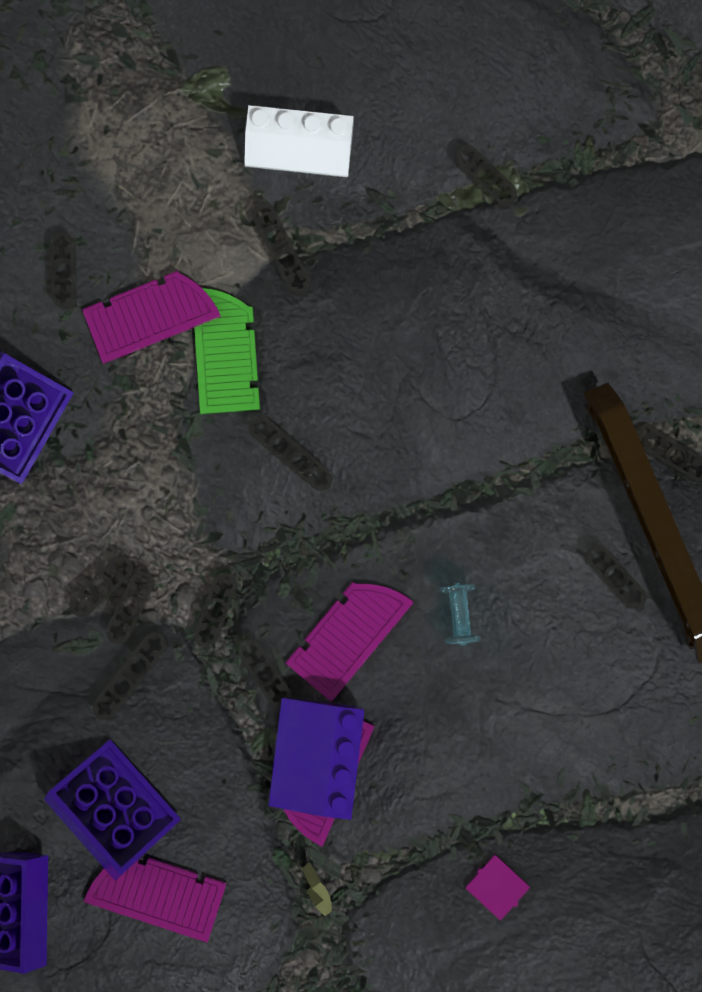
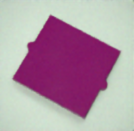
M495 854L483 868L477 869L478 873L465 887L500 921L513 906H518V901L530 888L526 882Z

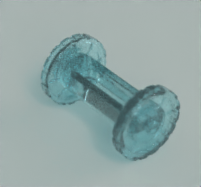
M454 583V586L440 587V593H449L454 635L446 638L445 644H460L462 646L467 643L481 641L480 635H471L467 592L474 590L475 584L461 585L460 583Z

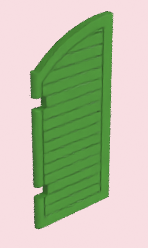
M202 288L216 305L221 317L194 327L200 414L260 410L259 388H250V381L258 380L255 331L246 330V323L254 322L253 307H248L239 299L224 292Z

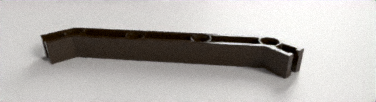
M605 383L584 392L585 399L589 402L587 411L599 427L683 623L687 645L690 650L695 648V657L701 663V581L629 413L611 385Z

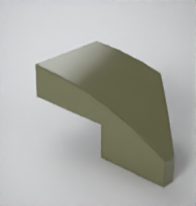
M309 862L301 868L311 886L306 891L314 906L326 916L332 910L331 899L316 869Z

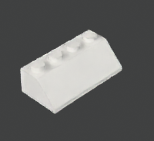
M248 105L245 132V167L348 177L353 136V116Z

